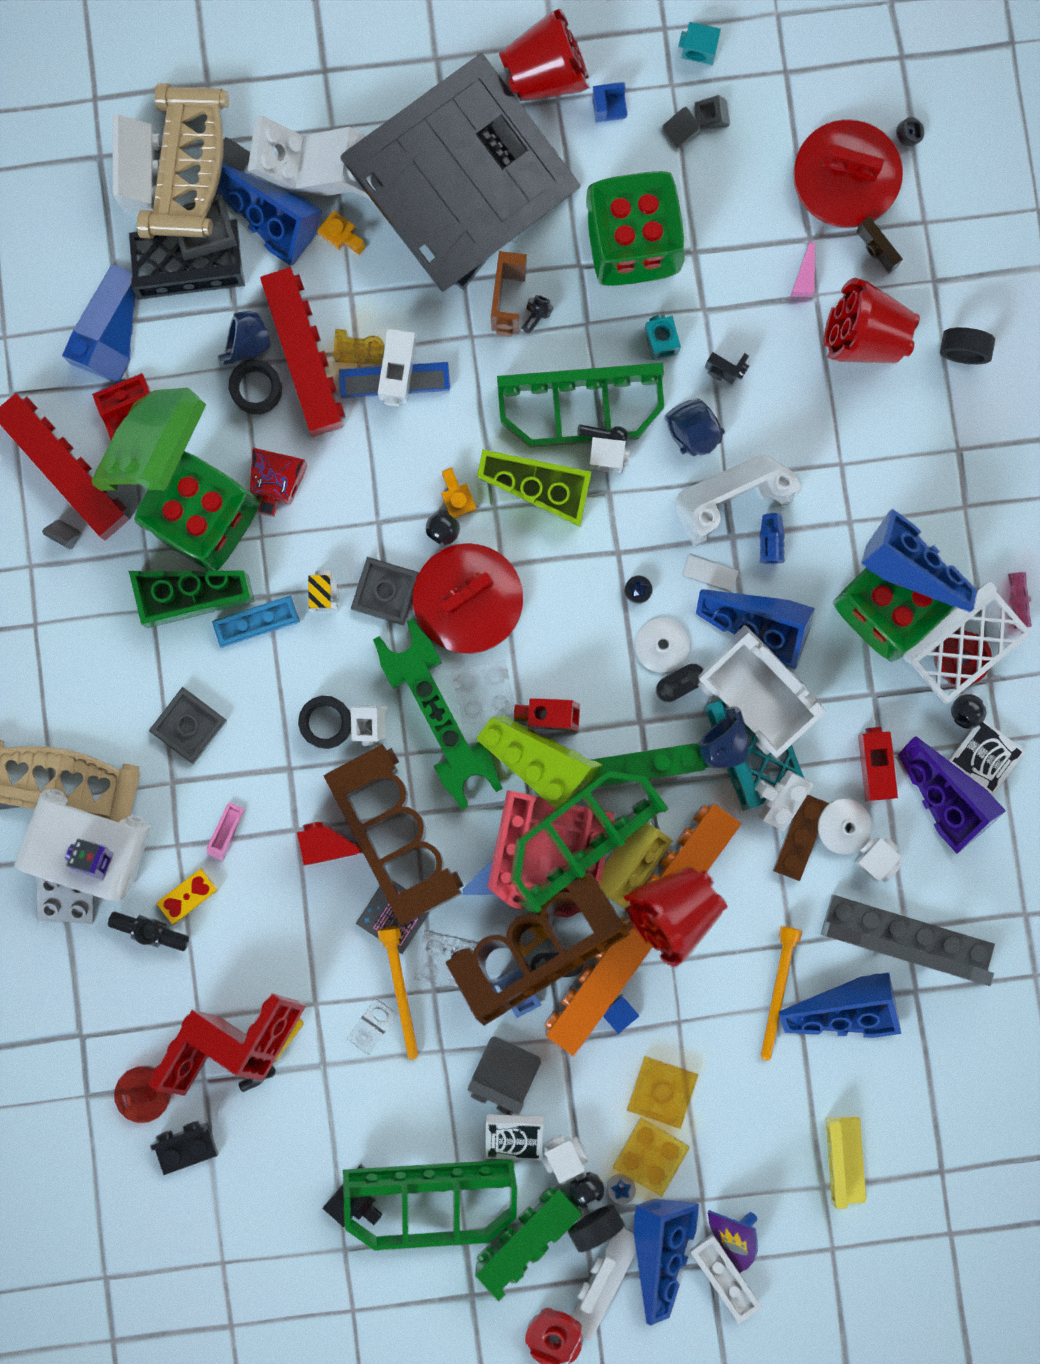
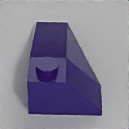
M917 736L913 737L898 753L912 784L918 786L924 798L922 803L925 809L929 808L936 821L933 825L938 834L956 854L986 831L1006 812L987 789Z

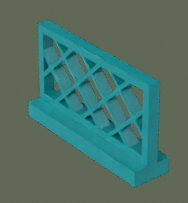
M722 700L704 707L711 728L725 717L724 709L726 704ZM744 723V728L747 729V730H749V731H751V732H753V731ZM754 733L749 743L748 757L750 753H753L763 758L759 771L756 772L750 769L747 761L738 766L727 768L742 811L760 806L766 801V798H760L759 793L755 790L760 779L773 784V787H775L777 782L780 783L785 769L804 778L792 745L785 750L787 755L782 763L770 757L771 752L766 755L753 749L757 739ZM768 761L781 767L776 780L763 775Z

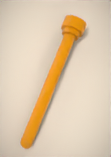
M397 925L388 926L377 930L379 942H382L383 947L387 949L407 1056L410 1060H415L418 1057V1049L397 946L400 944L399 939L401 938L400 927Z
M780 926L778 936L781 938L780 943L783 945L761 1050V1058L764 1061H769L772 1058L780 1018L779 1011L782 1008L793 948L797 947V942H801L803 932L802 930L786 926Z

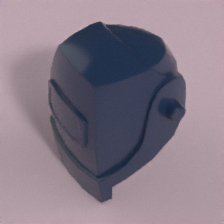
M249 310L233 314L225 353L218 355V362L221 366L233 364L240 360L252 359L270 348L268 329L257 312Z
M699 398L683 402L664 415L671 436L679 446L681 454L687 453L693 457L696 455H707L722 442L725 430L720 427L712 410Z
M737 706L725 708V717L699 741L702 758L709 767L732 768L747 761L748 736L744 728L741 710Z

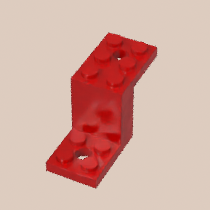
M271 994L262 1004L261 1013L255 1023L249 1027L246 1034L220 1016L191 1010L190 1014L184 1018L176 1038L168 1045L167 1053L162 1062L153 1071L152 1079L148 1086L157 1092L185 1096L207 1057H210L235 1076L264 1081L306 1006L298 1000Z

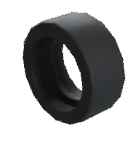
M949 328L943 332L940 355L957 363L986 364L992 360L995 337L986 331L974 328Z
M250 359L240 363L233 369L229 377L228 390L232 400L242 411L249 414H263L271 411L278 404L282 396V383L277 371L269 363ZM253 371L264 373L271 382L269 396L264 401L258 403H251L245 400L239 391L242 378Z
M322 695L312 698L303 706L299 713L298 726L300 733L308 743L317 748L330 749L337 747L347 740L351 732L350 710L342 701L333 696ZM322 706H330L336 709L342 720L339 732L328 739L315 736L309 726L312 712Z
M610 1204L584 1216L572 1225L568 1230V1234L577 1251L586 1252L617 1235L624 1228L625 1224L615 1206Z

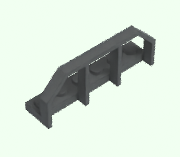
M831 895L820 935L991 987L994 973L988 971L995 946L994 943L837 895Z

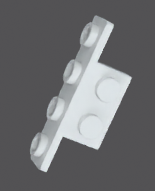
M625 1227L610 1239L602 1256L596 1257L590 1270L593 1273L588 1283L584 1282L578 1292L577 1298H579V1301L571 1317L581 1323L582 1335L587 1340L593 1338L636 1254L634 1234Z

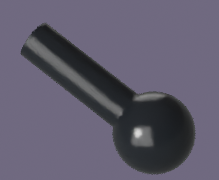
M579 424L577 429V435L626 441L625 445L629 441L628 431L621 426H615L608 430Z

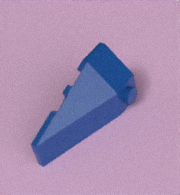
M222 164L221 176L217 187L219 195L222 194L223 199L235 213L240 212L249 222L248 228L253 233L257 232L266 242L264 246L270 253L288 265H293L316 236L323 210L301 196Z
M111 264L73 329L62 357L73 366L119 383L131 356L130 342L131 334L133 333L132 319L136 295L131 285L132 272Z
M892 508L867 543L861 564L870 572L877 574L886 581L967 612L973 611L978 591L954 566H947L938 555L940 551L935 545L929 547L918 536L921 531L915 524Z
M701 589L696 615L721 631H729L734 635L746 625L786 667L796 669L811 628L815 608L787 599Z
M889 972L861 976L779 1011L785 1033L819 1035L823 1031H836L837 1036H847L848 1032L863 1033V1036L866 1038L901 1034L896 1000Z
M652 1199L636 1205L633 1234L646 1324L650 1326L670 1318L680 1286L676 1279L681 1266H686L688 1256L684 1255L689 1239L694 1240L697 1230L699 1204L696 1202Z

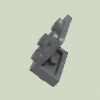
M493 1036L485 1048L467 1090L472 1092L471 1097L481 1103L486 1104L487 1100L497 1104L496 1109L507 1115H512L514 1112L519 1115L524 1105V1099L540 1067L541 1059L535 1054Z

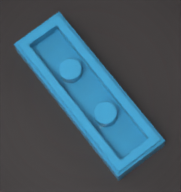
M291 595L212 621L220 648L300 623Z

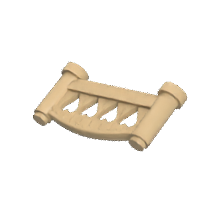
M158 83L156 85L155 105L158 111H166V120L153 211L140 210L137 216V231L140 238L153 239L155 235L211 236L213 223L211 219L206 218V215L215 197L222 171L224 137L220 110L229 107L230 97L228 91L218 88L172 87L170 83ZM205 114L208 117L204 122L206 130L203 133L198 134L185 125V123ZM197 140H203L204 145L200 148L203 154L199 159H194L181 150ZM199 165L201 169L197 173L199 176L198 183L191 185L178 176V174L192 166ZM190 191H197V196L194 198L196 206L192 210H186L174 201Z
M0 740V803L35 809L40 794L45 789H55L61 791L64 797L67 798V806L116 822L131 816L140 778L139 766L123 763L122 769H116L101 760L76 751L46 746L5 748L3 746L4 741ZM12 760L18 765L26 763L29 767L28 772L14 786L6 769L7 763ZM37 766H42L45 770L54 768L56 771L55 777L40 791L33 774L34 768ZM64 771H69L72 775L76 773L82 774V783L67 797L61 781V774ZM92 776L98 777L99 780L103 778L109 779L110 787L94 801L88 785V779Z

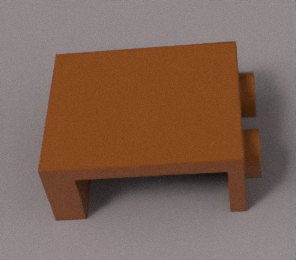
M499 251L491 309V331H496L497 335L509 337L513 333L519 334V314L499 311L503 280L525 281L527 254Z

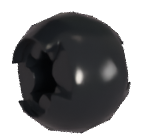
M436 512L428 518L426 534L438 544L443 542L444 545H448L458 538L460 524L454 517L448 513Z
M973 694L960 695L951 706V715L954 718V722L965 729L978 727L984 722L987 714L982 699Z
M587 1172L586 1177L578 1181L575 1178L570 1183V1197L577 1206L587 1208V1204L595 1199L600 1201L604 1197L605 1188L603 1181L597 1174Z

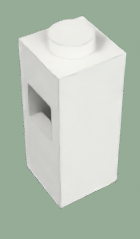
M387 330L378 388L379 400H383V403L386 405L400 406V403L407 404L416 347V335L413 332Z

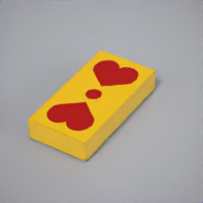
M200 868L156 902V904L171 924L175 925L215 894L218 889L204 870Z

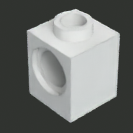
M593 437L589 470L621 473L623 466H628L630 450L625 449L626 441Z

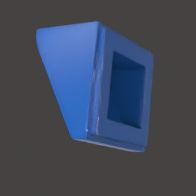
M621 994L614 1000L603 1017L619 1034L634 1022L639 1015Z

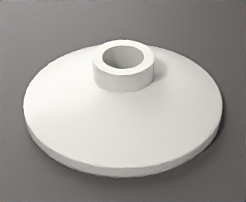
M657 618L647 622L639 630L635 639V652L639 661L647 669L657 673H668L678 669L685 662L690 651V640L687 632L679 623L668 618ZM662 639L666 640L668 642V648L664 650L660 649L658 646V641Z
M851 799L835 800L828 804L820 814L818 820L820 840L827 849L834 853L844 855L854 853L862 847L870 836V816L867 810L857 801ZM850 822L852 828L851 831L847 833L845 830V826L847 823Z

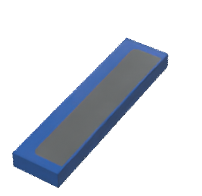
M448 362L413 364L408 394L450 391ZM382 366L339 369L341 398L378 396Z

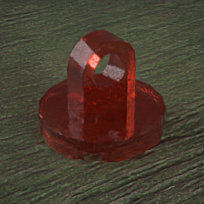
M137 1066L126 1071L118 1079L114 1089V1101L118 1111L126 1119L135 1123H148L159 1118L170 1104L172 1098L170 1093L157 1092L148 1086L155 1070L154 1067Z

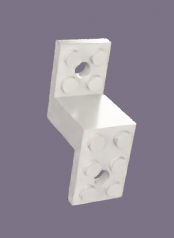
M265 116L255 117L248 164L249 172L306 199L355 192L371 200L340 159L342 153L362 140L366 135L351 127L303 136ZM274 147L277 149L278 159L273 153ZM372 174L365 178L375 192L381 188Z

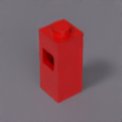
M882 727L865 728L866 734L858 735L865 801L898 798L891 731L882 732Z

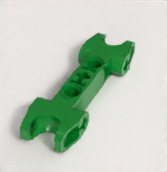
M411 619L407 621L411 632L412 643L405 652L395 653L390 651L380 636L373 639V642L378 652L380 665L392 688L395 689L407 682L446 756V759L433 765L444 788L453 796L461 810H464L469 805L464 795L463 787L465 781L471 776L480 775L485 777L495 792L503 788L497 776L494 760L488 749L479 741L468 746L429 670L442 664L430 639L418 627L415 620ZM426 682L432 685L433 690L428 697L418 695L417 689L421 683ZM437 696L440 699L439 701H434L437 708L445 710V713L442 714L443 720L438 721L436 718L431 719L430 716L434 712L430 705H427L426 708L423 706L424 703L432 702ZM449 731H454L459 737L457 744L451 747L446 746L443 742V736Z

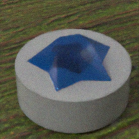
M616 1174L609 1180L607 1191L613 1202L626 1204L634 1198L636 1187L630 1176Z

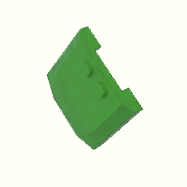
M188 387L154 390L134 402L127 417L116 430L92 478L93 486L100 491H117L118 485L141 484L148 490H166L207 404Z

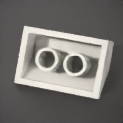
M113 114V197L124 213H139L140 210L153 211L157 186L156 177H158L160 163L159 160H156V150L161 149L160 135L156 134L150 123L120 114Z

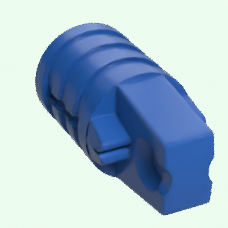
M768 513L762 515L760 563L781 564L785 562V534L781 514Z

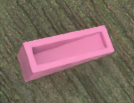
M809 242L790 297H812L815 293V242Z
M228 802L207 846V855L224 861L244 813V808Z

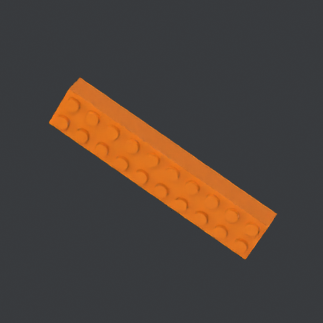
M716 804L702 805L692 818L696 823L691 829L685 828L676 840L680 845L675 852L668 851L660 862L663 868L659 874L653 873L646 883L686 867H692L698 872L702 870L707 872L742 823ZM628 916L625 921H621L630 935L595 956L597 959L591 967L587 964L577 977L580 983L575 990L571 987L567 990L561 999L563 1006L557 1013L553 1010L544 1022L546 1037L573 1057L653 948L649 942L646 944Z

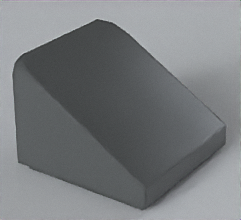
M716 95L694 102L696 119L701 129L730 125L727 100L722 96Z
M687 106L662 125L663 130L677 149L698 136L701 130L699 123Z
M225 137L223 164L244 172L249 163L250 152L233 140Z
M61 520L54 521L42 530L43 535L68 549H73L81 535L78 529Z

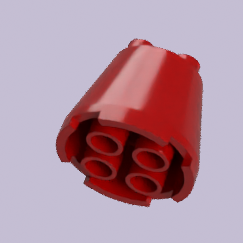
M560 8L548 13L505 47L504 51L499 52L503 66L505 68L508 67L511 77H508L513 93H517L520 101L580 93L591 88L589 82L585 80L589 78L580 48L571 30H568V20Z
M859 278L848 280L841 288L842 298L838 301L836 308L831 307L824 332V346L829 348L827 358L839 362L895 364L904 356L909 357L914 349L915 343L912 339L914 331L919 324L920 315L914 313L911 309L868 281Z
M686 867L636 887L623 896L624 900L629 903L625 911L640 937L646 944L649 942L654 949L662 953L659 955L660 959L671 967H678L687 960L723 914V911L728 908L723 897L716 894L711 886L713 885V880L705 870L698 872L692 867Z

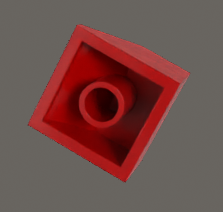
M322 822L303 825L304 830L297 832L303 865H311L363 853L357 843L331 826H323Z

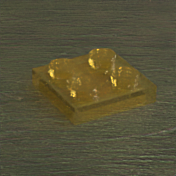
M644 1055L627 1111L681 1129L698 1074Z
M640 1117L612 1167L662 1197L690 1146Z

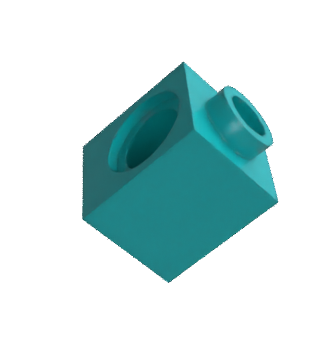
M689 22L687 32L682 31L678 47L683 48L681 58L713 65L721 28Z
M664 314L651 317L649 322H646L644 331L652 361L679 354L681 345L673 316L665 317ZM665 331L669 338L665 341H660L655 337V332Z

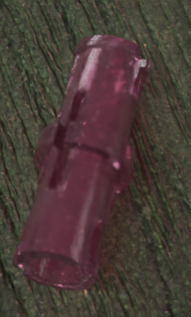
M1026 572L1008 574L1011 599H1008L1009 605H1012L1013 612L1027 628L1032 627L1029 610L1031 596H1028Z

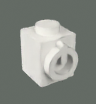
M871 838L868 839L859 849L862 854L854 861L860 869L876 882L881 880L887 882L899 870L903 862L900 860L902 856L897 853L899 850L898 846L888 838H885V840L875 838L874 841Z
M559 1135L547 1142L548 1146L544 1148L546 1156L542 1160L548 1173H555L559 1184L585 1172L584 1164L588 1162V1159L577 1137L571 1139L570 1136L563 1138L562 1135Z

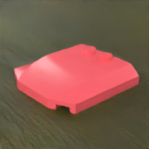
M507 790L487 888L510 907L525 910L519 902L523 897L510 880L516 839L555 810V808L544 798ZM573 805L550 823L572 854L580 849L582 851L591 845L589 841L601 832L606 833V830L589 807ZM603 810L612 823L614 813ZM544 829L528 840L525 845L521 881L527 889L534 884H542L547 880V873L558 866L562 868L567 864ZM606 855L585 871V873L590 871L599 884ZM565 887V888H563V889H562L561 891H559V892H569V891H568L567 887ZM565 906L560 908L555 916L569 918L577 913H581V911L575 906Z

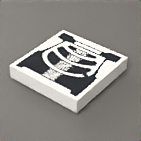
M984 720L978 727L972 728L948 760L987 789L993 796L1026 751Z
M486 1114L485 1159L542 1161L544 1116Z

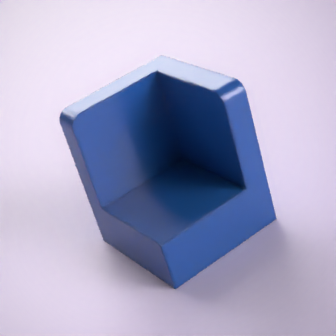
M625 82L593 86L592 101L595 122L627 118Z

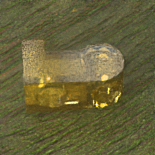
M335 329L333 352L335 362L379 364L383 361L385 345L381 338L374 335L368 336L365 339L349 338L347 330Z

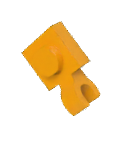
M335 210L317 230L321 237L338 250L345 244L356 254L360 255L366 248L363 244L364 241L353 234L356 231L355 225Z
M452 467L441 471L448 491L441 493L449 515L457 518L477 510L467 483L458 485Z

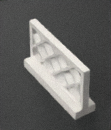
M991 581L977 590L973 611L967 612L960 608L954 609L923 640L905 652L903 659L907 663L910 662L945 705L1032 634L996 592L997 588ZM992 600L1001 608L1000 619L985 618L986 605ZM981 610L980 617H975L974 615ZM968 620L980 621L979 636L964 635V626ZM985 622L1000 623L999 638L984 637ZM1004 624H1014L1022 634L1015 640L1003 639ZM960 628L959 635L953 634L957 629ZM947 638L959 639L958 654L943 653V641ZM963 639L978 641L977 656L962 655ZM983 641L998 642L996 656H982ZM1003 643H1009V645L1003 649ZM938 646V652H931ZM926 655L938 656L937 672L926 671L919 661ZM942 657L957 658L956 674L941 672ZM962 659L977 660L976 672L973 675L961 674ZM982 661H988L984 666L981 667ZM930 675L936 676V682ZM941 676L956 678L955 690L948 696L940 688ZM961 678L967 679L960 685Z

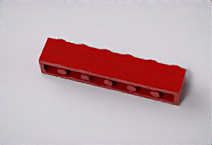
M289 267L261 276V283L311 436L314 437L343 428L341 419L346 418L341 402L335 403L333 393L337 392L333 376L327 378L325 368L329 367L325 351L319 352L316 344L321 339L316 325L311 326L308 319L313 314L308 299L303 301L300 291L305 290L300 274L294 275L292 268Z
M15 393L0 406L1 427L96 534L106 541L130 520L125 514L128 510L127 507L117 497L113 500L106 493L107 491H100L93 486V477L89 474L92 468L82 457L76 459L71 453L74 449L63 436L60 439L57 438L53 433L56 429L55 426L45 416L41 419L35 413L38 407L28 396L23 399Z

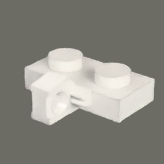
M790 770L786 772L780 783H776L775 787L760 780L755 790L766 798L764 802L766 806L760 813L759 818L784 832L810 792L813 784Z

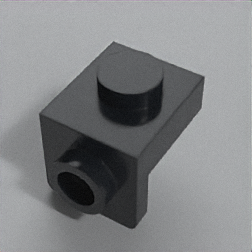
M712 352L704 368L708 370V374L719 381L724 379L733 384L736 378L742 379L750 366L746 363L749 355L744 353L737 366Z

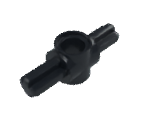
M113 911L108 919V926L110 928L131 934L132 940L143 945L158 948L161 944L183 952L189 944L190 937L188 935L167 929L166 923L160 922L155 918H147L141 915L134 918ZM147 923L151 924L155 929L152 939H147L142 932L144 925Z

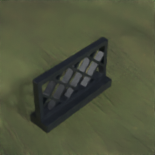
M237 219L230 220L237 246L234 249L228 248L218 251L214 257L209 254L204 255L203 257L209 260L204 268L199 269L191 265L196 258L184 261L183 258L177 255L180 251L179 242L172 250L162 244L170 236L155 235L153 239L140 238L138 232L129 233L132 265L131 285L137 299L245 286ZM148 239L153 244L143 253L137 249L136 241ZM158 247L167 253V256L160 264L150 258ZM228 251L235 256L236 264L223 265L219 262V259ZM173 258L183 264L176 272H169L165 269V266ZM146 261L155 267L150 275L139 276V269Z

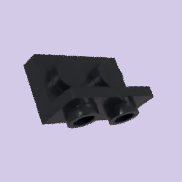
M197 1120L182 1126V1132L173 1134L172 1130L155 1136L157 1141H154L150 1148L151 1151L155 1150L163 1175L219 1155L208 1122L200 1125Z

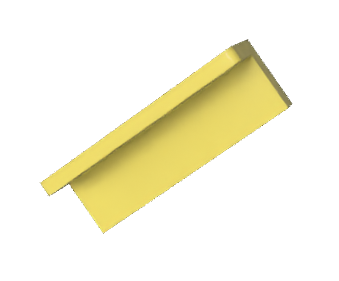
M645 823L626 838L623 846H617L603 868L600 882L601 888L608 898L624 909L629 906V903L624 900L623 896L632 889L644 885L673 842L671 838L649 823Z
M858 1116L825 1118L832 1205L836 1209L848 1208L847 1204L865 1203L866 1191L860 1118Z

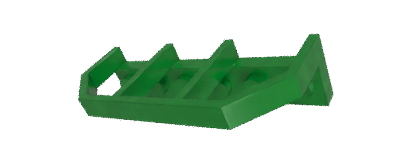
M663 363L497 376L500 423L530 448L592 443V438L562 437L558 388L560 392L574 391L575 387L586 386L588 390L602 389L605 429L610 430L611 420L607 384H614V387L618 388L630 386L632 382H641L642 385L656 384L658 406L637 431L628 432L629 440L639 439L664 410ZM548 389H552L556 427L555 438L531 439L506 418L504 396L520 395V391L543 394L547 393Z
M603 771L516 839L510 880L523 898L519 902L526 911L535 913L541 911V906L577 877H584L587 869L616 846H623L626 838L659 812H666L668 810V807L647 777ZM608 778L638 782L651 800H640L632 807V813L626 817L623 815L611 823L590 792ZM583 798L606 830V833L601 832L589 841L590 846L583 851L580 849L572 854L550 823ZM544 829L567 864L562 868L558 866L552 869L546 875L547 880L540 885L534 884L527 889L521 881L525 845L528 840Z
M513 1160L343 1170L345 1230L374 1251L489 1243L517 1219V1182ZM510 1187L509 1208L485 1229L460 1231V1190ZM453 1191V1231L408 1234V1193ZM401 1194L402 1235L375 1236L350 1218V1197Z

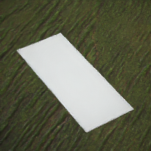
M689 555L683 576L732 591L739 571Z

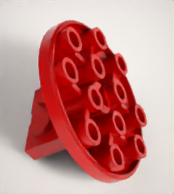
M851 119L833 121L822 125L812 132L801 145L793 168L794 187L803 206L818 220L841 228L859 227L860 223L869 216L873 221L883 216L896 200L903 179L902 161L891 139L877 127L863 121Z
M456 544L437 552L421 568L413 588V608L420 627L434 643L452 652L475 654L496 647L512 633L522 613L523 590L516 570L499 552L479 544Z

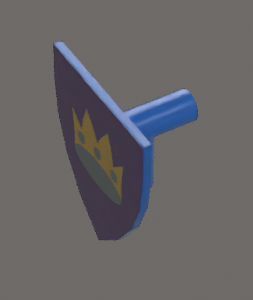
M709 1210L707 1213L713 1235L738 1272L741 1273L747 1270L755 1261L758 1252L756 1228L752 1227L757 1222V1216L749 1212L739 1222Z

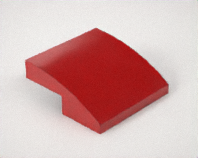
M143 373L92 394L110 440H112L122 421L127 417L133 403L151 393Z

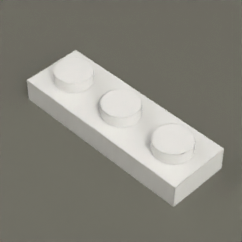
M713 1233L690 1249L691 1254L738 1324L762 1309L761 1304Z

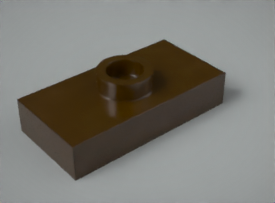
M869 216L860 223L856 232L866 243L868 253L873 258H877L888 273H891L898 268L903 258Z

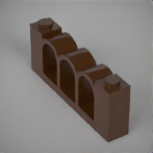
M381 744L323 776L399 924L404 926L462 895L460 888L464 884L457 871L451 873L448 868L444 870V860L439 850L430 843L423 842L426 836L425 822L419 813L409 807H405L408 803L406 785L398 776L394 775V773L398 772L395 765L399 763V760L392 748L387 750ZM383 780L395 782L400 790V798L397 804L390 810L362 823L349 797ZM401 814L413 816L418 824V834L415 839L406 846L380 858L367 831ZM420 848L430 850L436 858V869L433 875L399 894L385 866Z
M590 871L584 877H577L566 887L569 892H558L544 903L540 916L534 913L520 915L510 923L506 937L502 935L487 936L477 943L474 951L469 947L467 949H460L452 954L451 959L445 962L474 1017L483 1026L630 935L600 884ZM575 906L580 909L594 933L565 950L554 931L553 918L560 908ZM541 927L545 929L559 955L531 971L520 951L519 940L527 929ZM498 948H508L525 976L498 993L487 974L486 960L492 951Z

